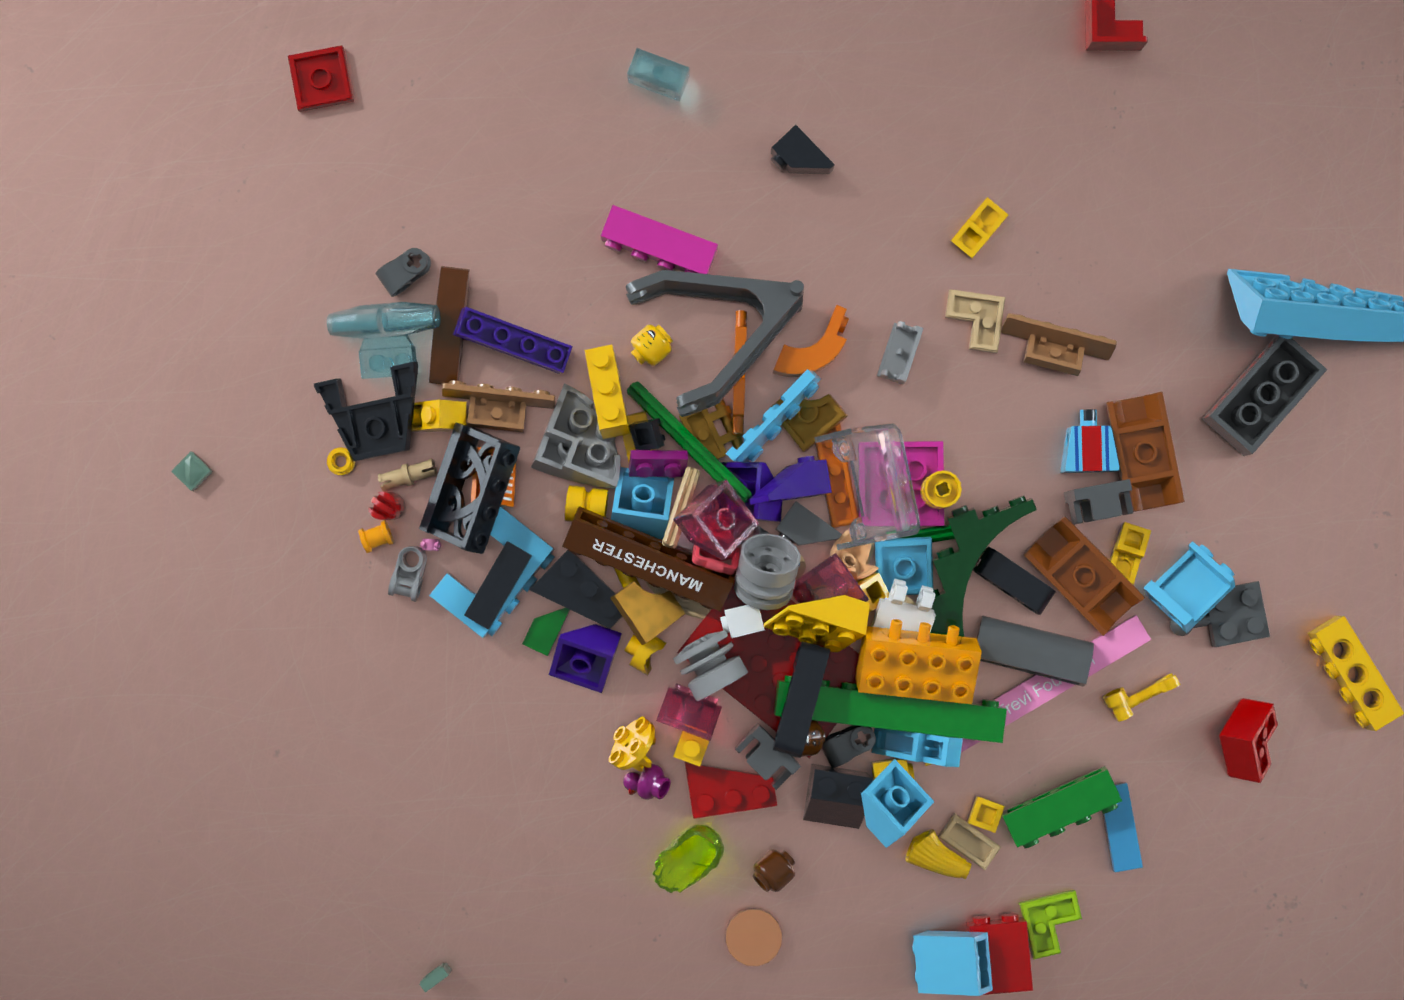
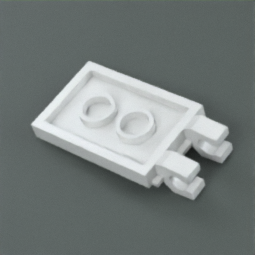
M894 579L889 598L879 599L871 627L890 629L891 620L899 619L903 622L901 630L919 632L921 622L929 623L932 629L936 617L932 609L935 599L933 588L922 585L916 605L904 602L908 590L906 581Z

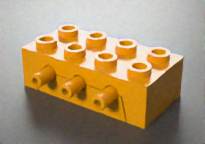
M899 619L891 620L890 629L867 626L866 635L861 640L855 676L858 692L972 704L982 654L977 638L958 636L960 628L954 625L948 627L947 635L930 633L931 625L926 622L920 623L919 632L901 630L903 622Z

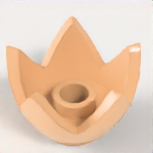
M846 530L837 539L830 552V564L834 574L845 580H860L878 570L877 566L868 565L873 554L874 542L852 545L849 530Z

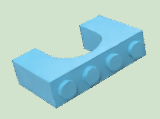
M502 507L499 508L490 535L504 546L508 541L533 556L490 630L464 616L476 593L450 573L443 577L429 595L482 638H485L488 634L493 636L502 625L499 621L505 612L508 614L512 613L520 602L517 599L523 589L528 592L537 581L534 575L540 568L545 570L555 558L552 555L555 549Z

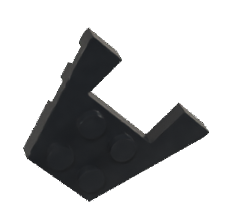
M409 362L390 367L395 396L346 406L341 379L314 383L316 392L321 394L326 404L324 406L328 414L332 415L339 428L337 431L354 461L410 450L418 362Z

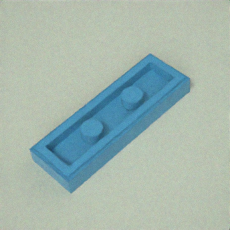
M1126 782L1115 784L1122 801L1117 803L1118 808L1103 814L1113 871L1121 872L1143 868L1128 784Z

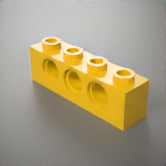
M1334 616L1307 633L1311 638L1309 644L1312 650L1318 656H1322L1326 663L1324 665L1325 671L1331 679H1336L1341 687L1339 689L1341 697L1347 704L1351 703L1356 712L1354 718L1362 728L1377 731L1404 714L1345 616ZM1337 643H1340L1343 647V653L1339 658L1333 652V648ZM1352 667H1355L1358 671V677L1354 682L1350 681L1348 677L1349 670ZM1370 691L1373 701L1369 706H1366L1363 697L1365 693Z

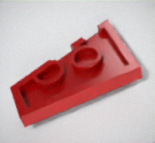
M685 762L693 819L777 806L775 788L771 785L774 781L773 777L765 780L759 774L700 765L699 767Z

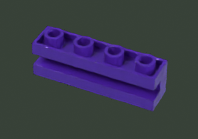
M469 307L462 308L453 333L456 337L557 374L564 373L573 347Z

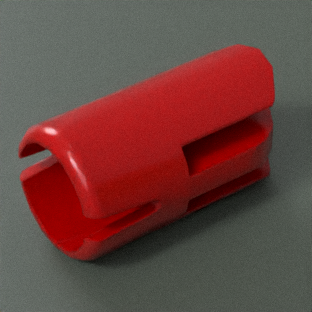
M378 492L379 495L372 498L371 502L374 504V507L368 508L369 513L378 520L398 519L401 516V512L405 510L403 498L394 492Z

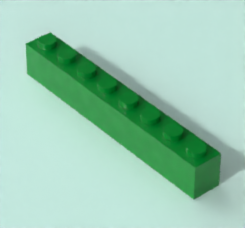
M785 675L784 680H777L774 705L775 716H781L792 677L790 675ZM822 680L812 720L1003 743L1007 709L999 706V701L982 699V704H963L860 693L855 683L841 682V687L830 686L829 680Z

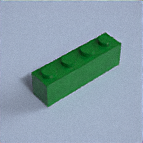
M1104 766L1003 811L1002 816L1017 848L1023 845L1025 849L1040 842L1038 838L1047 834L1053 837L1063 833L1067 825L1074 822L1076 825H1081L1092 819L1091 815L1102 811L1105 814L1118 808L1117 803L1121 802L1122 799L1108 769Z

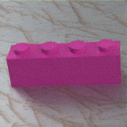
M612 205L601 233V240L606 242L605 247L620 252L621 248L632 252L631 256L644 262L647 261V258L657 261V266L664 270L673 271L675 268L683 272L708 274L718 250V244L615 205Z

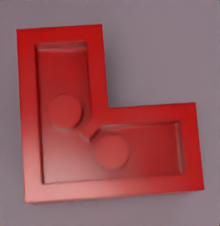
M1085 0L1086 51H1141L1148 43V37L1143 36V20H1115V0Z
M1243 698L1233 711L1219 735L1227 772L1230 777L1257 783L1262 782L1271 766L1267 743L1278 726L1274 704Z

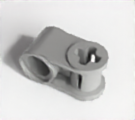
M409 546L400 551L390 580L388 595L398 594L410 597L411 601H417L427 562L426 552L422 548ZM410 551L416 552L419 556V562L415 567L408 565L406 562V555Z

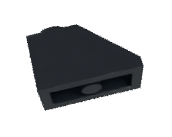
M797 125L792 127L771 147L772 162L780 170L785 168L789 173L830 174L835 166Z

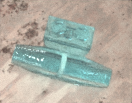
M394 302L360 305L330 313L327 317V329L331 336L363 339L360 351H358L362 379L392 377L391 366L417 362L415 346L408 335L438 328L441 316L438 306L432 304Z

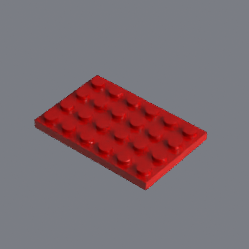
M734 583L721 612L711 609L678 650V654L685 646L704 635L722 631L723 627L720 617L725 616L724 610L747 605L737 597ZM790 600L787 605L779 609H760L763 625L783 609L796 603ZM764 628V631L731 638L729 632L726 638L717 643L722 647L732 642L734 646L724 654L726 659L740 656L748 673L722 689L777 732L781 716H775L774 714L777 680H784L785 675L792 676L794 660L801 642L799 638L789 635H777L768 628ZM850 646L839 652H830L823 680H829L830 686L841 687V682L856 684L855 676L859 653ZM817 721L825 733V739L837 725V723Z

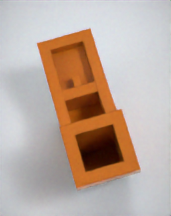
M836 305L825 334L814 345L806 348H794L784 344L773 374L785 377H800L807 369L816 373L828 366L838 356L847 340L837 335V332L843 334L849 318L844 316L847 309Z

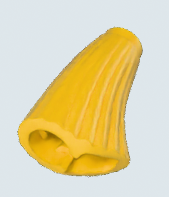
M934 829L927 830L913 837L906 853V862L949 877L966 879L971 869V863L947 848L940 841Z

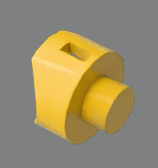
M633 634L624 650L633 656L629 665L648 676L652 670L651 655L658 650H662L667 642L655 636L646 644L641 645Z

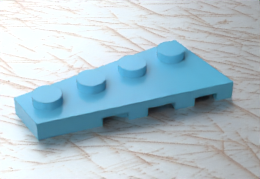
M807 369L781 396L783 403L770 407L763 414V423L755 426L753 429L750 428L743 435L744 443L737 450L732 446L725 454L736 462H749L750 460L754 462L764 451L761 447L768 439L772 441L782 431L780 427L787 418L789 420L792 419L801 408L799 404L805 397L810 398L819 388L818 382L822 378L814 371Z

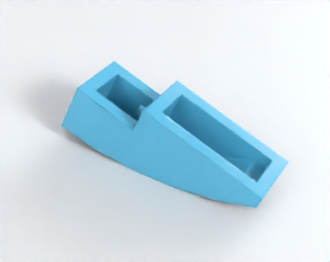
M882 728L874 729L876 741L871 753L944 767H959L962 738Z

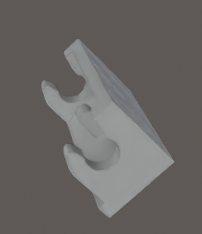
M902 321L894 323L877 373L878 377L899 384L906 382L924 328L919 326L911 327L905 325V322Z

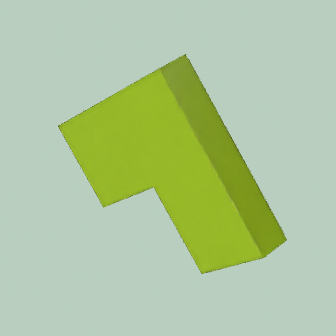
M1070 890L1019 902L1022 917L1027 921L1028 941L1033 960L1060 954L1061 950L1055 925L1082 919L1076 891Z

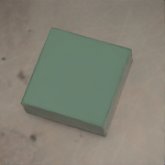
M442 963L423 977L419 985L424 992H427L446 978L452 970L447 963Z

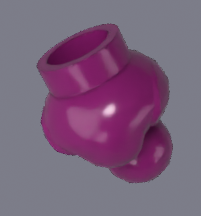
M651 764L650 768L643 767L641 775L636 772L627 773L623 779V784L629 790V795L637 792L642 799L649 800L654 797L657 799L664 798L670 788L671 781L664 776L660 766Z

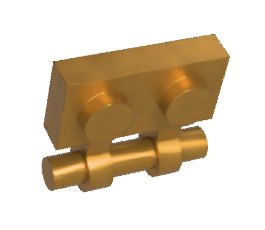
M724 399L715 405L716 411L710 414L707 409L685 417L679 415L683 426L718 460L727 456L725 454L727 452L724 447L725 444L731 442L737 450L744 443L741 438L742 436L732 435L733 418L731 414L733 412L730 405L726 406ZM721 419L727 434L719 436L713 423Z

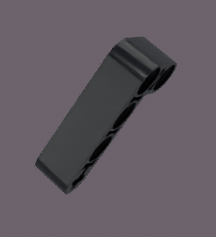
M804 641L799 644L794 660L793 674L773 744L774 751L801 758L830 649Z

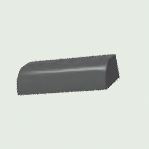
M982 616L977 637L982 651L980 661L1082 687L1086 685L1094 650L1093 642Z

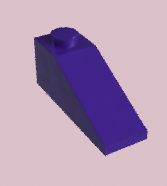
M814 456L797 458L798 464L786 466L749 499L750 505L832 493L827 460L815 461Z

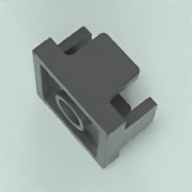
M1130 479L1064 492L1065 503L1069 505L1072 523L1075 525L1083 523V521L1091 522L1133 514L1130 491L1132 490Z
M757 723L750 730L749 734L735 747V750L740 753L753 739H757L759 742L746 755L747 763L765 780H768L781 766H784L786 769L771 783L777 790L801 766L793 756L774 751L773 744L775 739Z

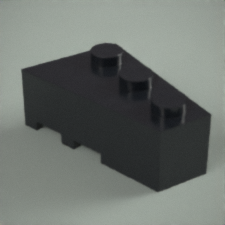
M569 550L529 589L609 629L623 617L611 600V597L616 593L577 555Z

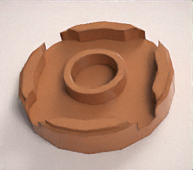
M756 908L743 910L730 920L726 929V944L729 953L736 961L746 966H760L769 963L777 955L782 944V932L778 921L770 913Z

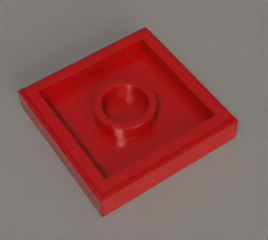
M342 45L288 55L299 112L354 102L345 51Z

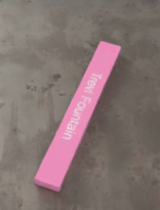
M1137 615L1112 628L1104 636L1101 635L1091 641L1094 643V650L1088 677L1151 640ZM1033 675L993 700L999 701V706L1007 709L1005 726L1073 687L1074 684ZM962 738L963 741L961 752L972 747L981 740Z

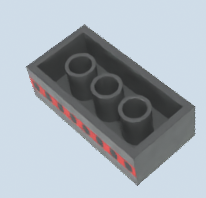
M1275 336L1202 420L1243 456L1251 455L1327 369L1295 340Z

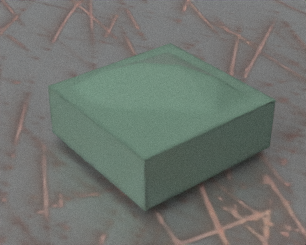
M191 451L171 472L191 491H194L213 471Z

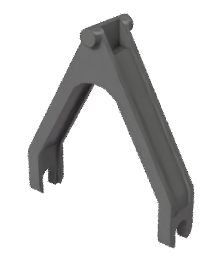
M661 270L626 285L628 292L626 295L631 305H637L664 294L745 302L755 307L762 316V324L711 383L683 393L676 398L677 410L681 417L689 416L721 402L793 316L802 310L804 284L801 281L795 280L788 283Z

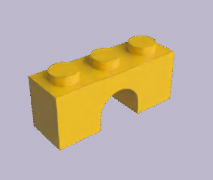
M613 345L584 350L602 438L608 439L631 434Z

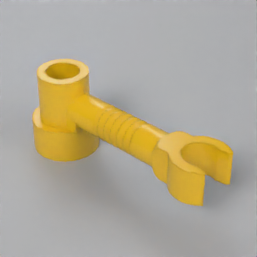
M1170 673L1156 681L1155 684L1130 697L1127 696L1124 688L1120 687L1106 693L1103 699L1107 707L1112 709L1117 721L1120 722L1133 716L1131 708L1160 693L1172 690L1181 684L1177 676Z

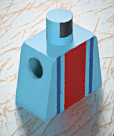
M1080 410V426H1071L1066 430L1061 473L1119 471V462L1111 426H1097V410Z

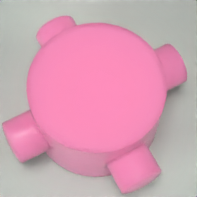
M422 539L420 546L422 550L439 551L441 543L439 539Z

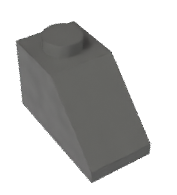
M797 501L775 529L779 532V536L788 539L797 546L837 540L842 535Z

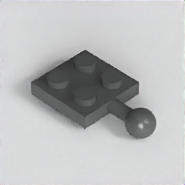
M1259 581L1235 585L1193 628L1208 626L1212 647H1221L1270 637ZM1172 620L1170 622L1172 632L1178 636H1186L1192 631L1191 629L1186 633L1177 623Z

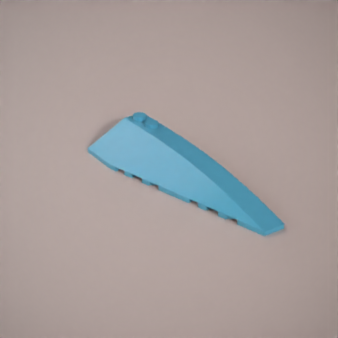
M1228 269L1227 276L1240 319L1254 335L1264 337L1267 334H1276L1285 339H1292L1293 336L1346 341L1404 342V301L1402 296L1356 288L1355 293H1353L1351 289L1333 283L1327 288L1315 283V280L1303 278L1301 283L1290 281L1289 275Z

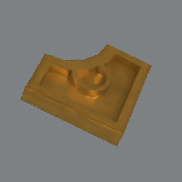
M827 394L816 400H802L799 404L801 407L799 412L792 419L789 420L787 418L782 423V426L801 450L806 452L848 417V415L832 395ZM780 398V399H779L776 403H774L773 405H775V404L781 405V404L783 403V401H782L781 398Z
M635 581L611 597V600L641 645L649 642L686 614L671 591L662 594H652L643 590Z

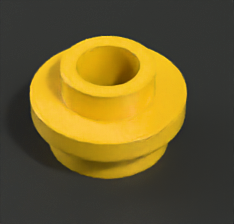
M339 447L329 453L327 466L332 473L343 476L349 474L354 469L355 461L352 459L348 449ZM343 456L346 458V464L343 467H339L337 459Z

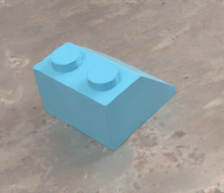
M620 467L611 520L657 539H663L669 520L674 478L629 477V469Z
M896 759L891 761L861 793L866 827L886 848L905 835L934 803L933 799Z

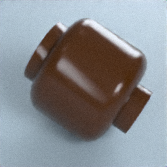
M771 849L754 864L755 873L753 878L764 891L779 892L794 878L795 871L793 865L795 861L786 851L780 853L777 850Z

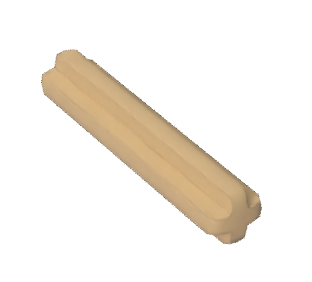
M687 467L662 540V545L673 549L677 547L700 476L698 469Z

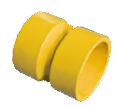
M944 470L937 471L926 477L920 489L921 498L925 504L934 509H943L955 504L960 498L962 491L961 482L957 476Z
M569 485L565 505V521H573L578 507L606 517L609 490L592 488L590 492H587L585 487Z

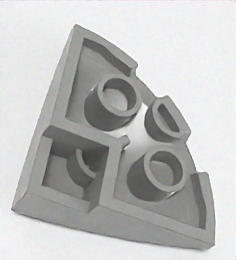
M567 384L563 385L531 468L582 484L616 489L621 467L620 455L617 454L614 442L616 437L602 438L594 402L586 395Z

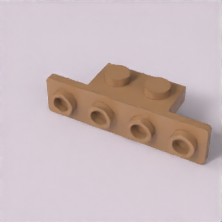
M1011 313L1007 314L1001 330L1003 334L1028 340L1024 363L1079 376L1081 372L1084 354L1109 360L1117 345L1116 340L1108 339L1104 336H1096L1077 329H1069L1050 322H1042Z
M455 380L449 381V383H442L443 397L470 400L467 425L471 427L523 433L526 406L554 409L555 395H550V392L544 390H535L533 393L522 392V389L517 387H506L503 390L494 389V386L489 384L468 386L462 381Z

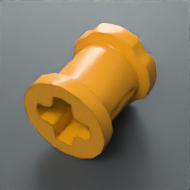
M386 520L381 521V525L364 530L362 528L358 530L366 553H370L373 548L386 543L389 545L394 544L393 535Z

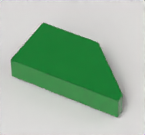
M563 608L534 618L522 644L548 656L570 609Z

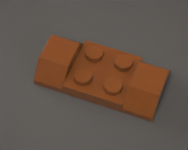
M1163 392L1106 402L1119 462L1120 481L1130 479L1132 487L1130 497L1133 512L1185 502Z
M1066 516L1054 523L1024 553V556L1103 636L1131 607L1145 598L1123 573Z

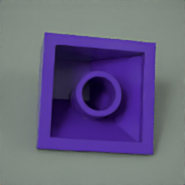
M721 462L751 492L752 496L774 478L764 462ZM719 485L717 515H724L730 519L781 522L782 501L750 505V500H748L745 504L739 505Z
M593 624L560 634L549 675L602 693L622 633Z

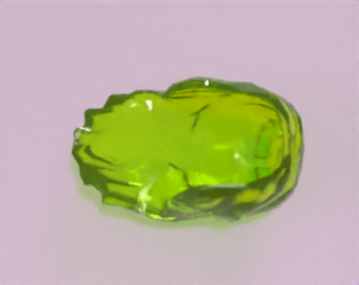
M694 825L683 831L681 835L675 838L659 854L655 862L656 869L653 872V875L656 877L655 882L667 892L678 891L681 893L684 889L706 877L712 869L717 868L724 854L721 836L713 828L706 825Z

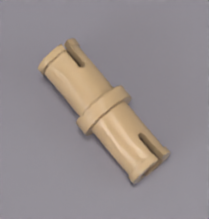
M431 458L410 466L404 464L401 465L400 469L378 474L379 483L384 482L380 487L384 492L405 484L412 486L415 481L437 476L436 467L424 470L433 467L435 462Z

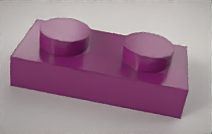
M631 450L628 467L629 477H683L687 468L688 453L684 450Z

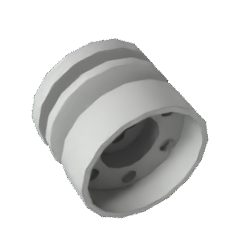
M757 534L748 538L742 544L734 582V590L737 597L745 604L762 610L779 609L787 605L792 598L795 578L797 577L801 555L797 547L791 541L779 535Z
M725 629L720 632L708 633L685 646L673 658L676 665L687 659L689 660L690 665L680 670L682 675L695 671L697 677L689 682L688 687L696 701L715 693L748 673L740 656L726 659L724 654L734 646L732 642L722 647L717 643L728 636Z

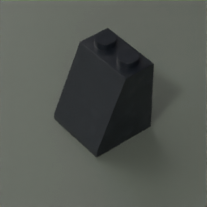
M811 764L803 820L859 829L865 816L861 793L870 785L873 778L867 772Z

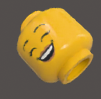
M659 324L656 327L647 325L631 339V344L634 348L631 354L641 365L646 362L651 366H656L671 353L672 347L670 344L673 340Z

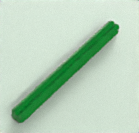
M633 382L627 389V394L652 419L660 418L661 424L659 426L687 451L739 505L745 504L751 498V492L640 382Z

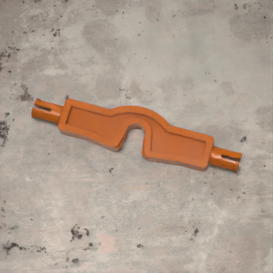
M744 310L736 311L735 354L746 342L747 311ZM745 374L733 386L732 435L735 436L744 435Z

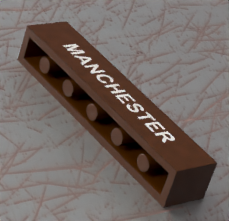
M578 507L562 547L575 555L586 556L602 566L613 567L627 576L647 581L653 587L664 588L680 598L691 599L707 609H715L720 612L733 586L736 571L733 575H728L698 566L692 562L691 552L679 547L674 549L662 545V540L582 507Z

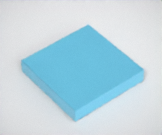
M931 537L874 540L875 566L879 568L876 570V573H880L889 593L894 579L906 581V586L908 587L906 595H919L922 585L934 589Z

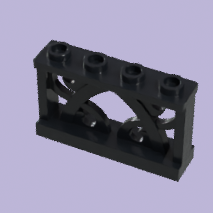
M456 422L419 529L433 534L465 551L483 554L520 447L475 427ZM479 439L486 442L480 450L477 448ZM495 448L493 455H489L484 459L487 452ZM477 471L480 483L479 496L465 506L462 493L464 482ZM451 522H454V534L448 531ZM462 523L464 529L467 530L465 536H463L461 530Z

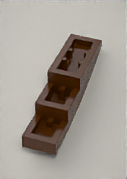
M441 266L434 319L429 383L442 384L454 380L459 381L463 339L454 336L453 333L462 308L467 307L470 269Z

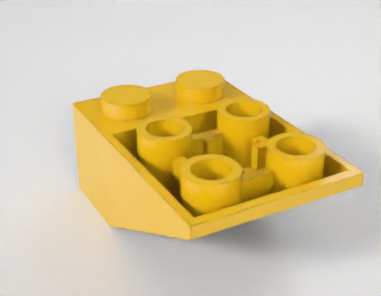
M841 595L790 605L766 621L763 627L773 630L777 635H789L799 638L800 642L817 644L830 649V652H839L866 635L870 603Z

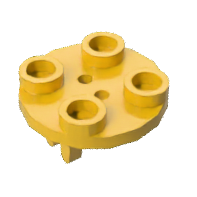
M641 716L627 727H619L614 733L613 739L615 743L609 757V762L618 769L634 768L642 772L644 766L647 768L651 767L652 761L646 754L650 747L656 743L655 727L652 722Z

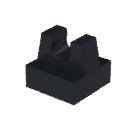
M660 418L638 421L629 425L636 450H653L665 446L664 441L666 439L664 434H661L659 428L661 424Z

